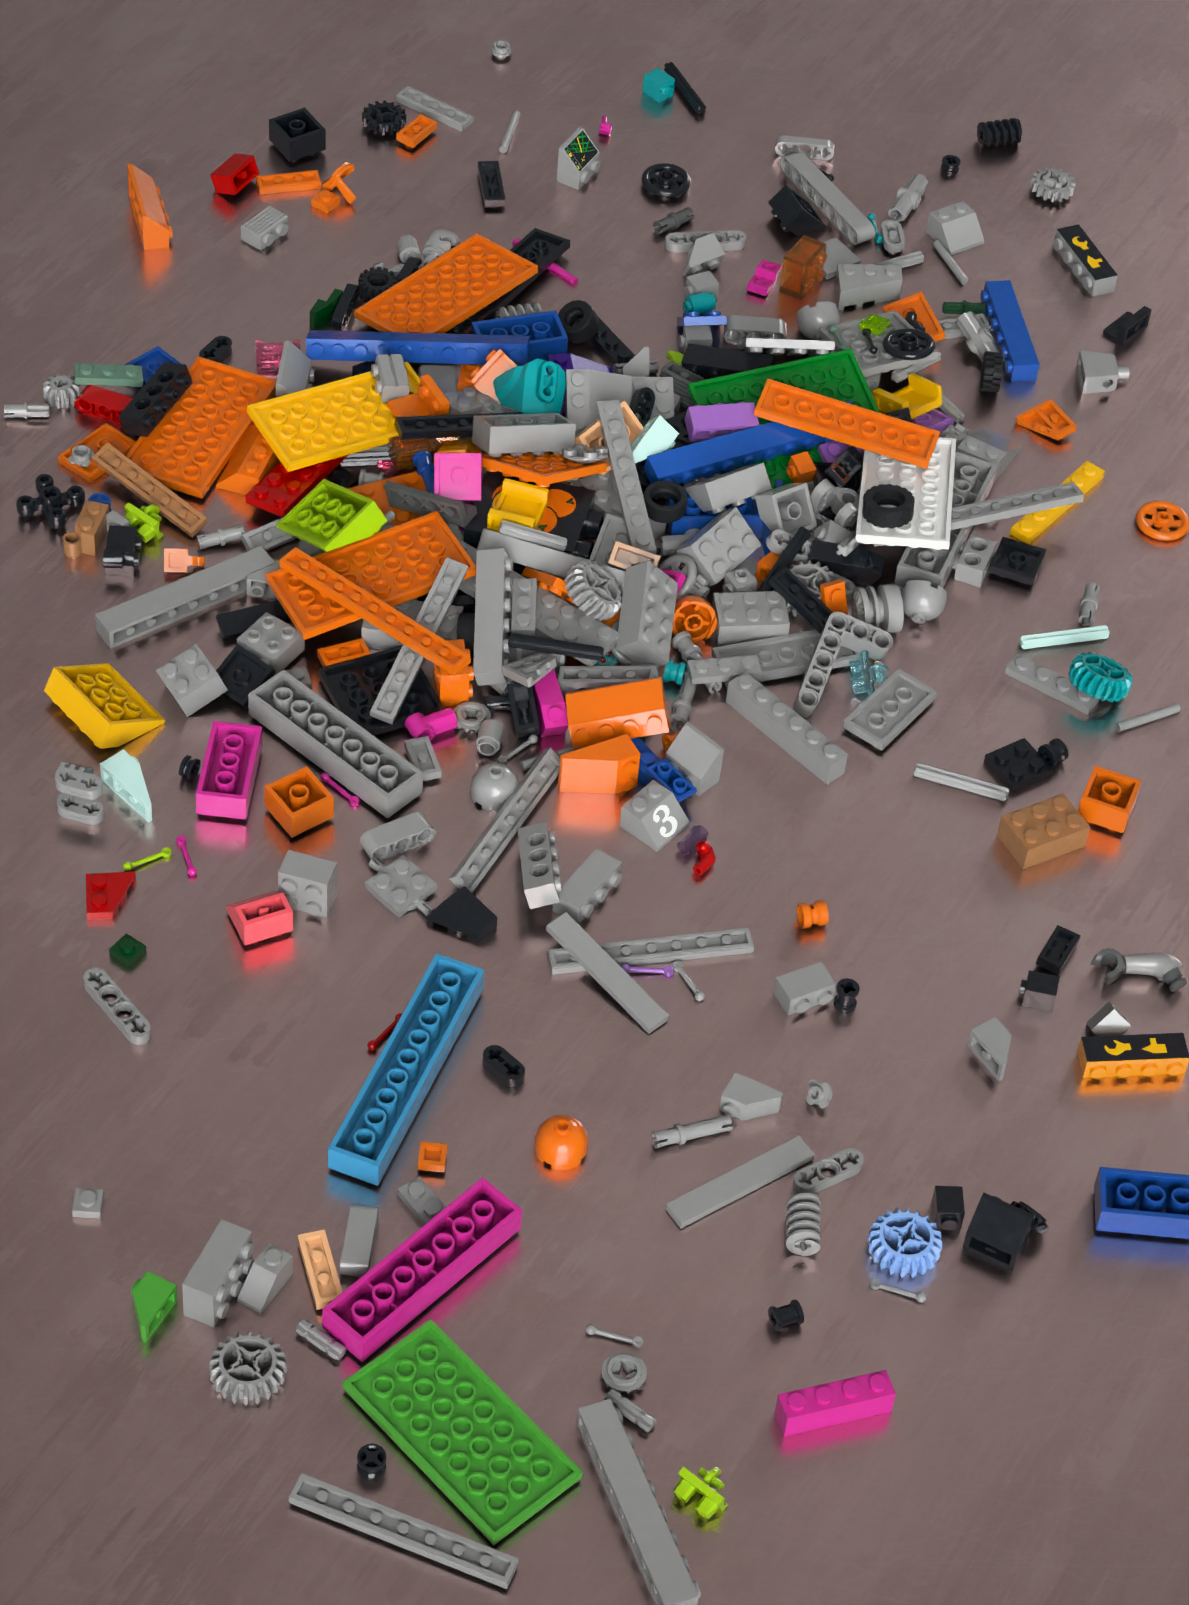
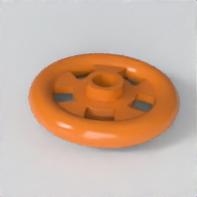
M1148 502L1142 505L1136 514V523L1139 529L1147 536L1156 540H1176L1184 536L1189 529L1188 515L1181 507L1171 502ZM1145 515H1152V519L1145 518ZM1176 515L1180 520L1175 521L1173 516ZM1154 525L1157 529L1160 530H1155L1151 526ZM1174 526L1177 530L1170 531L1169 528Z

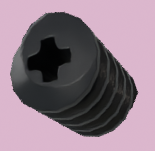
M1010 118L1009 120L980 122L977 126L978 142L981 145L984 142L986 147H990L991 141L994 146L998 145L999 140L1001 145L1006 144V139L1009 144H1013L1014 138L1016 143L1021 142L1022 127L1019 119Z

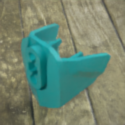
M537 358L526 365L517 366L506 371L493 381L495 394L503 406L517 410L521 414H560L566 376L564 370L557 363Z

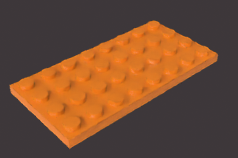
M476 233L354 310L355 318L379 332L444 334L537 274L538 265Z
M198 356L188 369L193 383L149 436H140L126 457L167 488L203 499L251 425L254 424L247 413V405L271 399L276 393V380Z
M438 511L375 533L371 537L313 556L317 561L391 607L428 594L446 557L468 565V571L464 580L476 576V565ZM283 568L265 574L267 584L303 640L362 619Z

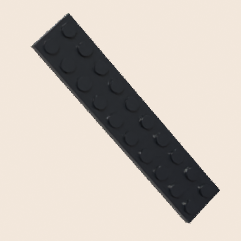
M534 228L510 251L538 265V273L444 334H471L472 322L491 320L500 307L508 305L570 248V240Z

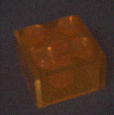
M806 235L802 236L784 256L780 291L801 300L807 293L812 292L814 285L817 282H821L825 274L823 270V265L827 259L825 243Z

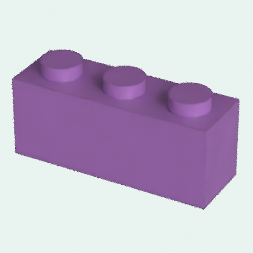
M754 402L718 403L715 405H694L688 407L684 420L689 442L704 441L759 426L758 417L754 416Z

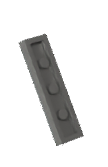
M390 481L384 484L390 507L422 516L438 511L446 523L464 528L477 515L476 506Z

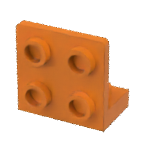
M429 374L421 376L417 389L418 393L387 401V407L395 418L448 415L450 402Z

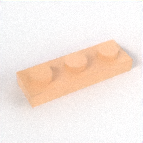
M325 1229L297 1235V1242L316 1310L323 1309L342 1293Z

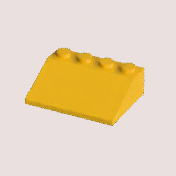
M109 663L54 667L44 689V692L51 698L52 702L57 704L65 712V715L72 719L79 729L100 749L119 747L165 722V719Z

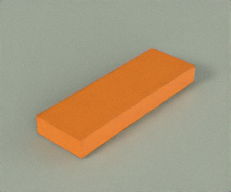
M318 170L256 176L259 195L321 189Z

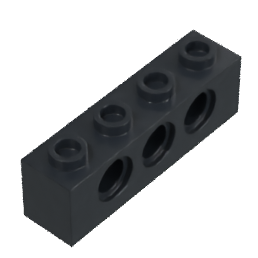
M164 362L119 414L118 417L125 434L149 436L193 383L186 364Z

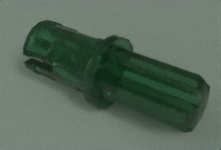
M963 300L962 302H944L942 305V313L961 315L969 311L974 314H985L986 310L984 302L973 303Z

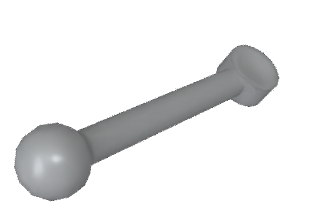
M535 734L530 735L527 741L510 753L500 755L498 763L506 765L509 758L529 744H535L538 741V737Z
M681 961L673 962L674 971L680 973L694 992L695 999L703 1001L705 998L704 993L696 988L685 973L683 963Z
M873 1278L870 1281V1288L872 1290H879L881 1288L916 1298L920 1303L925 1302L927 1299L924 1292L915 1293L883 1284L878 1278Z
M589 1324L586 1327V1332L589 1335L598 1334L632 1344L635 1349H640L643 1346V1339L639 1336L634 1338L598 1329L593 1324Z

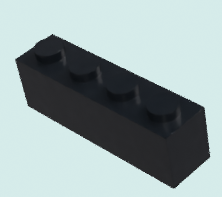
M688 343L681 365L704 379H712L774 365V358L772 355Z

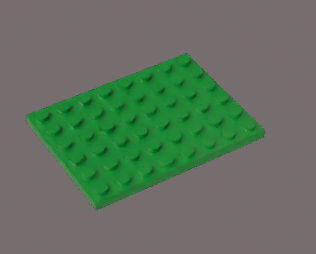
M852 349L688 383L687 386L694 405L706 406L718 403L754 402L756 407L767 379H771L839 401L846 402L851 400L853 405L880 413ZM758 417L759 425L773 422ZM817 445L809 450L802 449L791 455L784 454L770 461L763 460L754 464L764 462L771 487L774 489L775 480H782L783 485L794 483L788 477L786 471L792 455L807 451L813 462L823 463L817 451L819 446Z

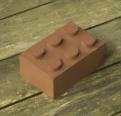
M1063 793L1001 816L997 837L1024 870L1085 847L1090 826Z

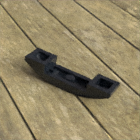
M850 445L824 472L841 488L863 466L864 456L854 446Z

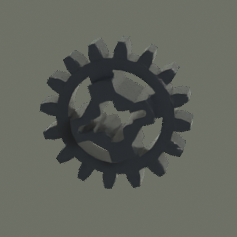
M386 100L383 103L375 101V105L369 103L368 108L364 107V112H362L363 126L367 127L368 131L374 130V134L382 133V135H385L386 132H389V134L393 135V131L399 132L400 128L405 127V109H401V105L394 106V102L387 103Z

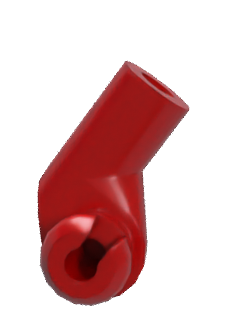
M706 840L698 842L696 846L699 861L693 866V871L698 876H702L716 861L714 850Z

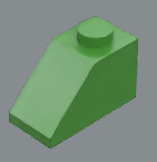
M149 1271L146 1272L142 1279L136 1280L131 1289L133 1308L142 1341L146 1343L177 1302V1285Z

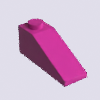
M553 669L532 686L541 737L565 734L568 728L565 702Z

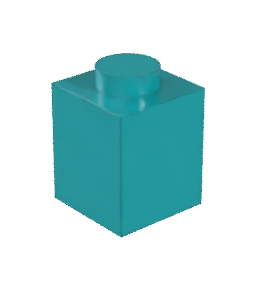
M656 68L644 75L642 92L660 103L673 96L675 78Z

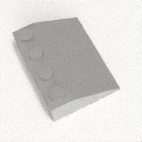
M566 369L564 393L565 418L576 424L575 436L598 419L597 401L619 399L620 403L625 401L630 406L632 399L631 376L589 369Z

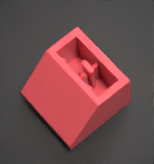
M271 891L226 905V910L244 946L293 931V910L283 892Z

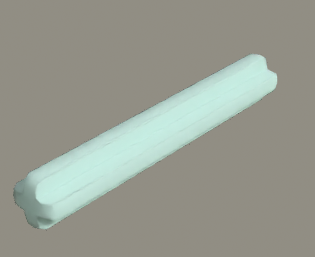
M1101 625L1021 636L1019 644L1021 649L1024 650L1107 639L1110 632L1108 626Z

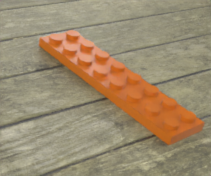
M767 379L754 410V416L925 469L928 468L940 435V431L771 379Z

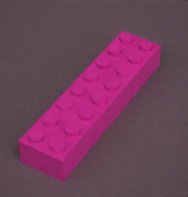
M482 1177L322 1309V1328L344 1345L361 1362L365 1361L521 1229L522 1209Z

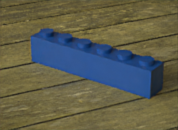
M985 281L984 290H981L980 298L981 302L985 304V314L990 319L991 331H994L995 344L999 345V352L1003 353L1005 373H1008L1011 382L1036 381L1040 363L1011 281Z

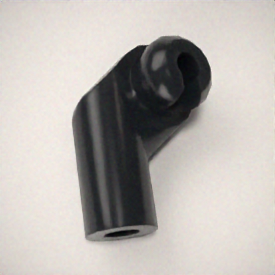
M908 312L905 320L914 329L925 332V327L916 322L917 314L915 312Z

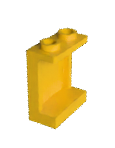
M911 373L908 375L909 384L907 387L894 393L877 388L872 391V396L880 413L885 414L909 407L911 419H914L942 405L941 385Z
M505 478L498 502L494 509L490 508L487 529L499 532L502 520L538 529L548 506L549 489Z

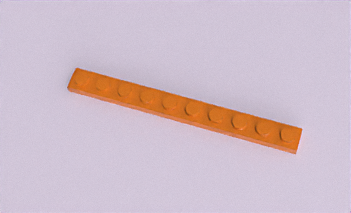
M297 547L279 559L281 568L453 676L471 663L469 654Z

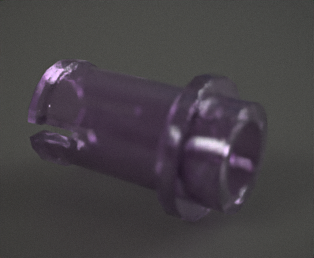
M701 825L693 826L690 829V833L677 843L680 852L686 848L683 854L689 855L698 842L702 840L707 841V830Z

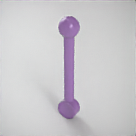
M628 964L621 965L627 973L629 971L662 973L666 977H671L674 973V968L671 966L648 968L632 967Z

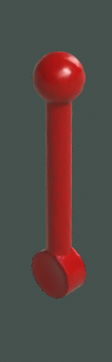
M402 1013L396 1014L395 1021L375 1040L368 1042L369 1050L374 1051L377 1049L378 1043L395 1028Z

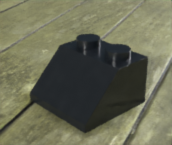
M787 185L768 202L773 209L771 213L775 218L781 220L780 226L787 233L791 231L796 236L822 231L826 228L810 203Z

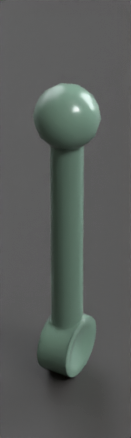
M831 325L829 330L835 335L840 345V351L849 349V346L844 345L838 334V327Z

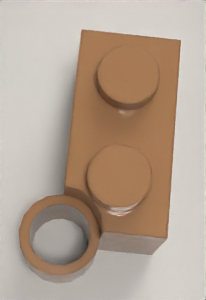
M86 500L75 523V532L71 531L63 535V551L67 557L75 558L82 553L96 556L107 533L106 514L109 513V504Z

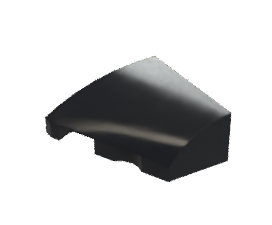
M465 886L443 901L426 918L428 925L433 926L436 923L448 927L449 933L463 935L466 939L474 942L482 940L497 930V916Z

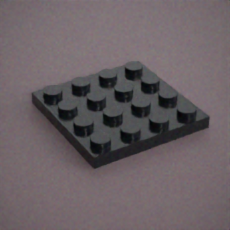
M403 645L318 669V676L334 706L373 736L405 727L406 719L414 713H422L426 716L445 709L420 667L392 725L370 716V710Z

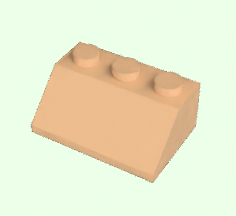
M622 401L620 405L631 445L644 427L627 403ZM599 418L575 436L574 445L585 444L587 449H594V447L598 446L606 447ZM607 457L600 461L607 463V472H609L611 467Z

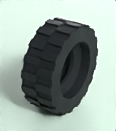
M881 484L873 486L864 493L862 514L864 519L874 526L899 528L907 525L912 520L915 498L906 488L898 485ZM880 505H893L897 507L887 508Z

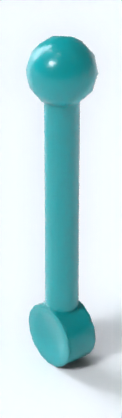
M873 213L868 214L867 219L871 221V223L874 226L875 243L880 244L882 242V236L879 235L875 223V215Z

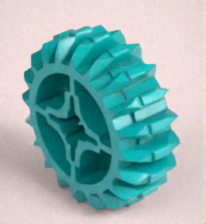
M1092 652L1076 655L1068 672L1069 680L1073 686L1078 687L1079 691L1085 692L1086 695H1090L1094 699L1098 698L1101 701L1107 700L1108 702L1124 700L1131 689L1133 681L1132 675L1128 672L1127 668L1122 667L1121 663H1117L1114 659H1110L1107 656H1102L1099 653L1093 654Z

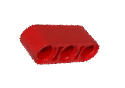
M87 385L76 398L74 404L76 409L83 414L121 425L118 416L131 402L133 397L98 386Z

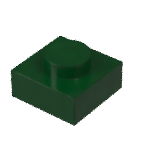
M127 933L109 949V955L128 968L147 952L146 945Z

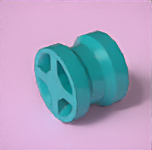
M669 659L668 664L665 665L663 682L673 681L681 686L687 662L675 663L672 659Z

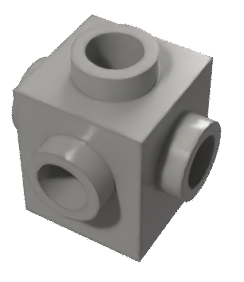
M742 567L725 573L722 589L723 593L756 592L758 583L756 577L746 567Z

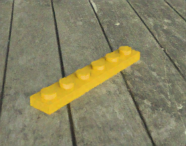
M1086 461L1061 484L1074 482L1085 495L1104 478L1105 470ZM1072 505L1026 514L1011 527L1010 535L1026 544H1030Z

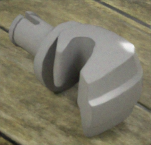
M444 229L433 231L424 245V260L418 266V270L460 244L458 235Z

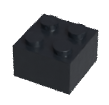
M304 107L269 119V140L291 162L326 150V129Z

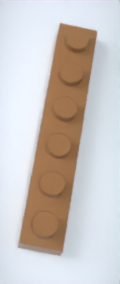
M108 442L92 457L93 463L148 505L155 504L158 506L160 514L193 538L208 523L207 517Z

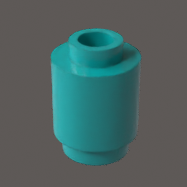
M701 292L685 297V301H683L684 312H699V315H702L704 312H711L716 309V299L713 293Z

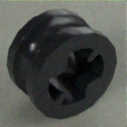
M954 155L944 156L941 170L947 174H956L959 171L960 159Z
M186 755L180 764L179 775L182 777L187 775L189 780H193L200 769V760L197 758L192 760L191 756Z

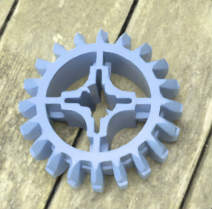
M898 1208L894 1210V1213L887 1210L884 1216H878L875 1223L870 1227V1234L867 1239L869 1254L873 1255V1263L880 1262L881 1270L890 1269V1275L895 1272L900 1273L901 1278L905 1276V1273H909L912 1278L916 1276L917 1272L924 1275L927 1269L932 1270L935 1262L940 1258L943 1246L941 1232L937 1231L936 1223H929V1215L922 1218L919 1210L915 1214L910 1213L909 1208L905 1212H901Z

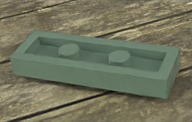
M74 363L75 384L143 386L142 366Z

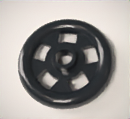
M660 163L648 167L643 172L641 178L645 189L660 197L682 195L689 189L691 184L690 176L683 168L668 163ZM650 180H656V183L652 184Z
M898 329L884 337L883 348L889 355L895 358L919 360L929 356L934 351L935 341L928 333L921 330Z

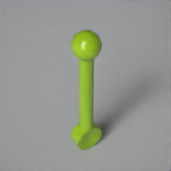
M164 847L159 853L131 863L125 862L122 866L123 870L126 872L131 871L132 867L162 856L169 858L172 850L169 847Z

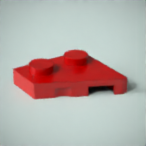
M135 871L86 874L87 920L114 918L119 910L118 906L127 897V890L130 885L136 882Z

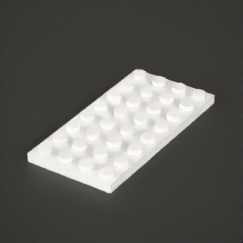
M939 437L927 469L864 450L855 538L857 542L949 550L956 451L955 438ZM881 484H892L906 488L915 498L912 520L907 525L899 528H881L868 523L862 514L864 493L871 489V487ZM880 505L887 508L897 507L893 505Z

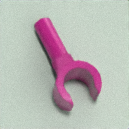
M603 115L602 122L600 121L599 134L609 136L612 124L607 123V116Z

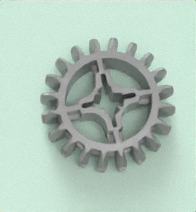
M588 559L576 563L568 570L569 572L564 579L566 583L565 589L569 591L567 595L572 598V603L576 604L578 610H582L585 616L590 615L593 620L597 619L601 622L602 620L606 621L619 612L623 593L619 590L620 585L616 584L615 578L610 575V571L607 572L602 565L598 566L597 562H591Z
M810 559L807 564H803L800 560L797 566L793 563L790 565L789 570L820 601L821 594L818 586L837 580L833 571L829 572L827 566L821 567L819 561L813 565ZM785 600V602H786V607H787V612H788V613L793 612L794 618H795L796 616L800 615V614Z
M249 1330L247 1336H242L238 1331L236 1338L233 1339L227 1335L225 1343L219 1342L217 1350L212 1352L209 1363L210 1381L214 1383L216 1392L222 1391L224 1399L232 1396L234 1404L240 1399L243 1400L245 1406L249 1400H254L258 1405L261 1397L269 1401L271 1392L277 1394L279 1385H283L287 1373L286 1356L284 1352H281L280 1344H274L272 1336L264 1340L262 1332L257 1336H253V1333ZM234 1359L235 1363L226 1371V1366ZM270 1365L271 1368L262 1377L261 1372L265 1371V1367Z

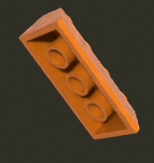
M127 164L129 201L143 249L145 251L169 248V239L173 238L171 225L167 226L169 224L168 215L165 212L163 199H161L160 188L155 186L151 176L133 164Z
M255 424L251 425L216 483V488L246 495L279 463L280 460Z
M661 677L565 694L568 727L573 748L590 746L624 734H628L631 739L666 733L670 730L671 720Z

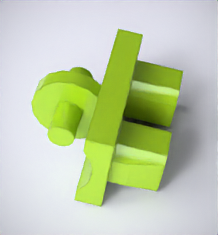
M129 502L124 506L126 514L123 517L129 520L130 527H140L138 529V537H142L144 543H147L153 537L160 540L164 536L159 531V522L162 517L159 515L160 509L158 506L151 504L148 507L142 506L141 509H138Z
M684 1466L678 1472L681 1479L673 1490L674 1494L685 1503L689 1501L695 1492L700 1494L702 1498L694 1508L707 1520L718 1509L723 1512L728 1504L724 1502L725 1498L712 1489L714 1486L721 1491L725 1487V1483L719 1480L721 1470L718 1467H714L708 1471L701 1467L697 1474L704 1478L702 1481Z

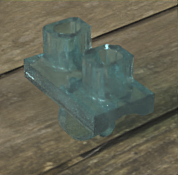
M868 651L861 652L860 660L849 662L852 677L862 676L851 679L854 694L867 692L869 697L875 691V681L882 683L889 676L887 665L881 664L879 661L875 662L874 665L869 662Z

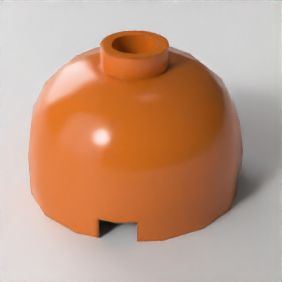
M693 595L678 600L675 604L672 630L674 635L688 631L694 644L698 643L696 640L708 639L715 631L717 625V617L710 603L700 596Z
M568 1115L549 1117L539 1126L534 1141L535 1154L539 1161L551 1164L553 1169L568 1170L574 1168L587 1155V1132L584 1126L574 1117Z

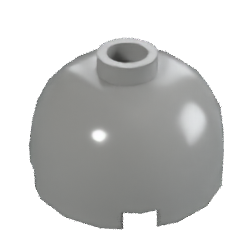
M829 301L816 302V306L811 308L808 304L802 307L796 314L801 333L811 340L823 341L819 337V329L840 324V314L837 305Z
M911 580L906 582L905 587L904 585L901 587L904 613L912 621L925 623V621L937 618L944 610L948 595L943 587L938 585L936 589L931 587V582L923 580Z
M494 762L481 766L475 772L471 781L470 795L472 801L482 805L481 808L486 811L498 812L519 784L516 773L503 763Z

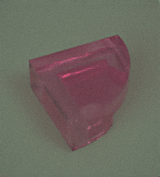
M378 460V474L380 472L385 473V479L399 472L400 460Z

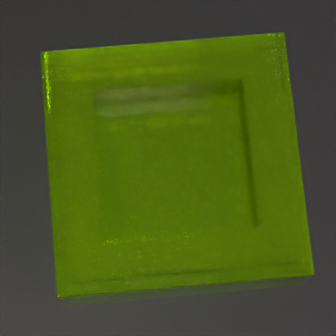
M870 314L860 322L861 330L865 328L871 329V333L878 336L890 327L889 319L875 314Z

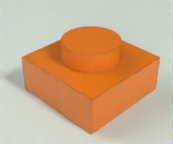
M326 189L321 190L311 198V206L325 213L331 212L341 203L340 196Z
M421 1142L417 1170L445 1173L448 1144Z

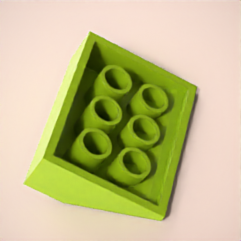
M323 479L275 526L287 534L328 552L371 537L388 520L374 500Z

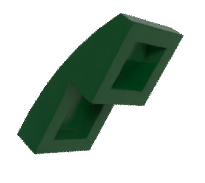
M334 289L327 301L317 300L310 310V329H317L332 320L333 313L343 294L342 290Z

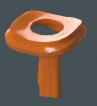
M344 163L330 178L322 182L323 189L332 191L336 186L350 205L354 202L356 196L347 187L342 178L354 171V164Z

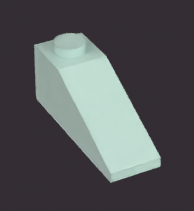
M660 415L649 420L632 442L631 449L635 464L647 459V456L671 450L676 444L674 440L679 433Z
M123 749L100 763L102 782L148 823L152 821L151 801L138 759L135 756L129 755Z

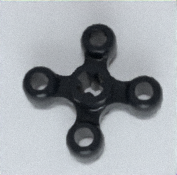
M41 474L35 480L36 490L40 496L32 498L23 495L18 498L16 506L18 514L22 517H30L35 511L41 510L43 515L48 516V524L51 528L61 529L67 522L66 513L62 507L65 505L81 507L85 503V491L80 486H71L67 492L61 493L59 488L54 486L52 476Z

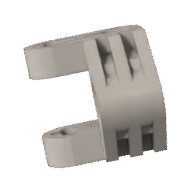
M828 479L822 480L814 488L810 497L814 514L818 515L830 506L831 510L836 514L834 522L848 531H852L858 518V494L852 489L835 487Z
M61 762L54 775L55 787L61 792L56 801L58 814L64 818L89 825L101 823L104 820V806L100 801L94 799L102 795V780L94 775V769L73 762Z

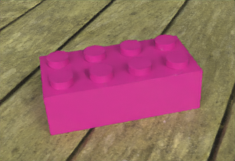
M213 721L196 791L197 814L247 819L263 747L262 726Z

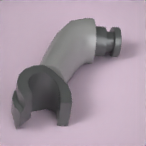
M1107 948L1096 954L1090 964L1097 967L1108 966L1112 969L1105 976L1104 982L1106 985L1116 981L1121 971L1123 974L1157 977L1159 981L1164 980L1166 984H1170L1169 989L1172 992L1181 989L1187 984L1186 978H1181L1183 975L1180 971L1183 967L1182 963L1171 954L1143 953L1121 955L1118 951Z

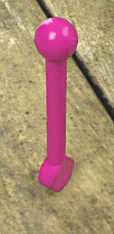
M324 772L320 775L321 781L328 782L349 799L351 806L359 805V797L351 796L335 783L328 773Z
M180 835L176 838V843L181 846L188 866V875L194 876L197 874V869L192 865L185 845L186 837Z

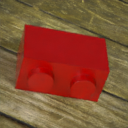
M233 154L212 172L210 176L216 193L236 195L260 173L254 155Z

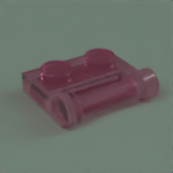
M293 340L291 343L300 350V340ZM256 341L257 371L279 370L284 342L262 343V341Z

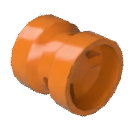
M824 900L815 901L811 905L808 903L797 905L798 923L802 929L810 928L812 924H817L818 926L828 924L829 915Z

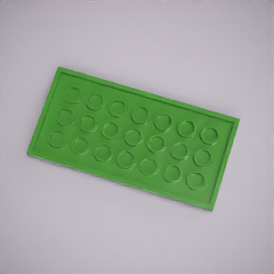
M431 1319L343 1381L342 1388L493 1545L501 1541L582 1478L583 1471Z

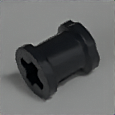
M846 978L837 983L836 991L838 994L834 998V1005L840 1012L847 1013L854 1011L856 1008L857 1000L855 997L859 994L860 987L853 979Z
M796 1299L791 1300L790 1304L778 1308L771 1306L768 1309L769 1320L775 1331H780L782 1327L793 1323L798 1325L804 1323L803 1310Z

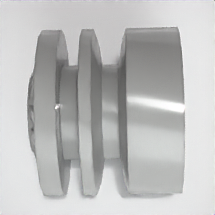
M895 583L882 584L877 587L876 591L872 586L854 588L852 593V617L885 630L888 633H899L903 627L904 608L898 585Z

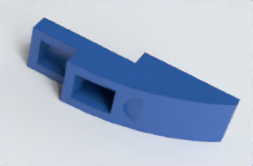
M639 737L631 738L640 752L638 781L646 786L652 780H655L673 792L678 803L697 792V789L666 757L660 760Z

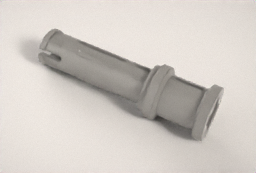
M688 631L680 632L674 636L671 644L682 654L681 658L684 662L703 659L701 648L693 643ZM705 683V686L710 693H714V690L718 692L722 688V683Z
M687 671L685 672L678 698L671 704L670 729L677 732L688 722L687 718L692 713L691 701L697 684L691 685Z

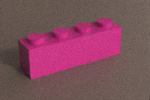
M882 1370L778 1394L775 1415L785 1437L892 1412L896 1392L887 1370Z

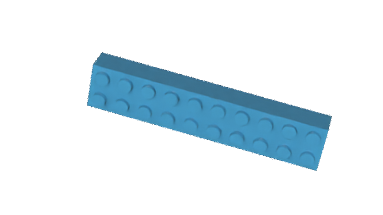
M437 953L435 954L328 1147V1168L368 1183L379 1185L483 991L484 969Z

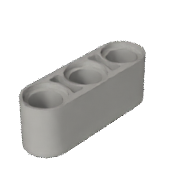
M731 315L727 317V324H724V339L730 344H739V341L745 338L787 339V325L784 320L779 318Z
M414 812L367 830L361 835L359 842L370 859L373 860L376 857L379 861H383L429 843L435 837L436 832L422 812Z
M351 1204L340 1262L341 1275L362 1277L370 1270L379 1207Z

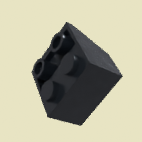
M983 1193L966 1232L963 1248L1014 1270L1026 1247L1034 1215L1022 1208L1008 1204L996 1196Z

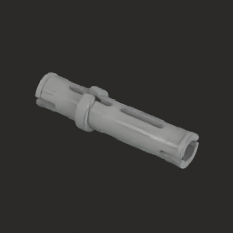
M729 1114L684 1125L677 1123L672 1128L652 1131L651 1136L655 1137L652 1138V1143L657 1149L675 1143L682 1145L687 1140L732 1131L733 1126L728 1125L732 1124V1120Z

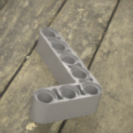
M833 612L822 629L793 703V710L803 718H808L812 715L820 701L840 646H844L869 658L881 660L886 656L893 644V638L890 633L845 613Z

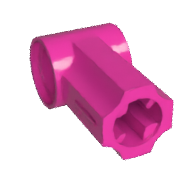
M446 708L426 716L422 713H414L406 719L405 727L413 739L428 736L431 741L436 734L456 728L457 719L452 708Z

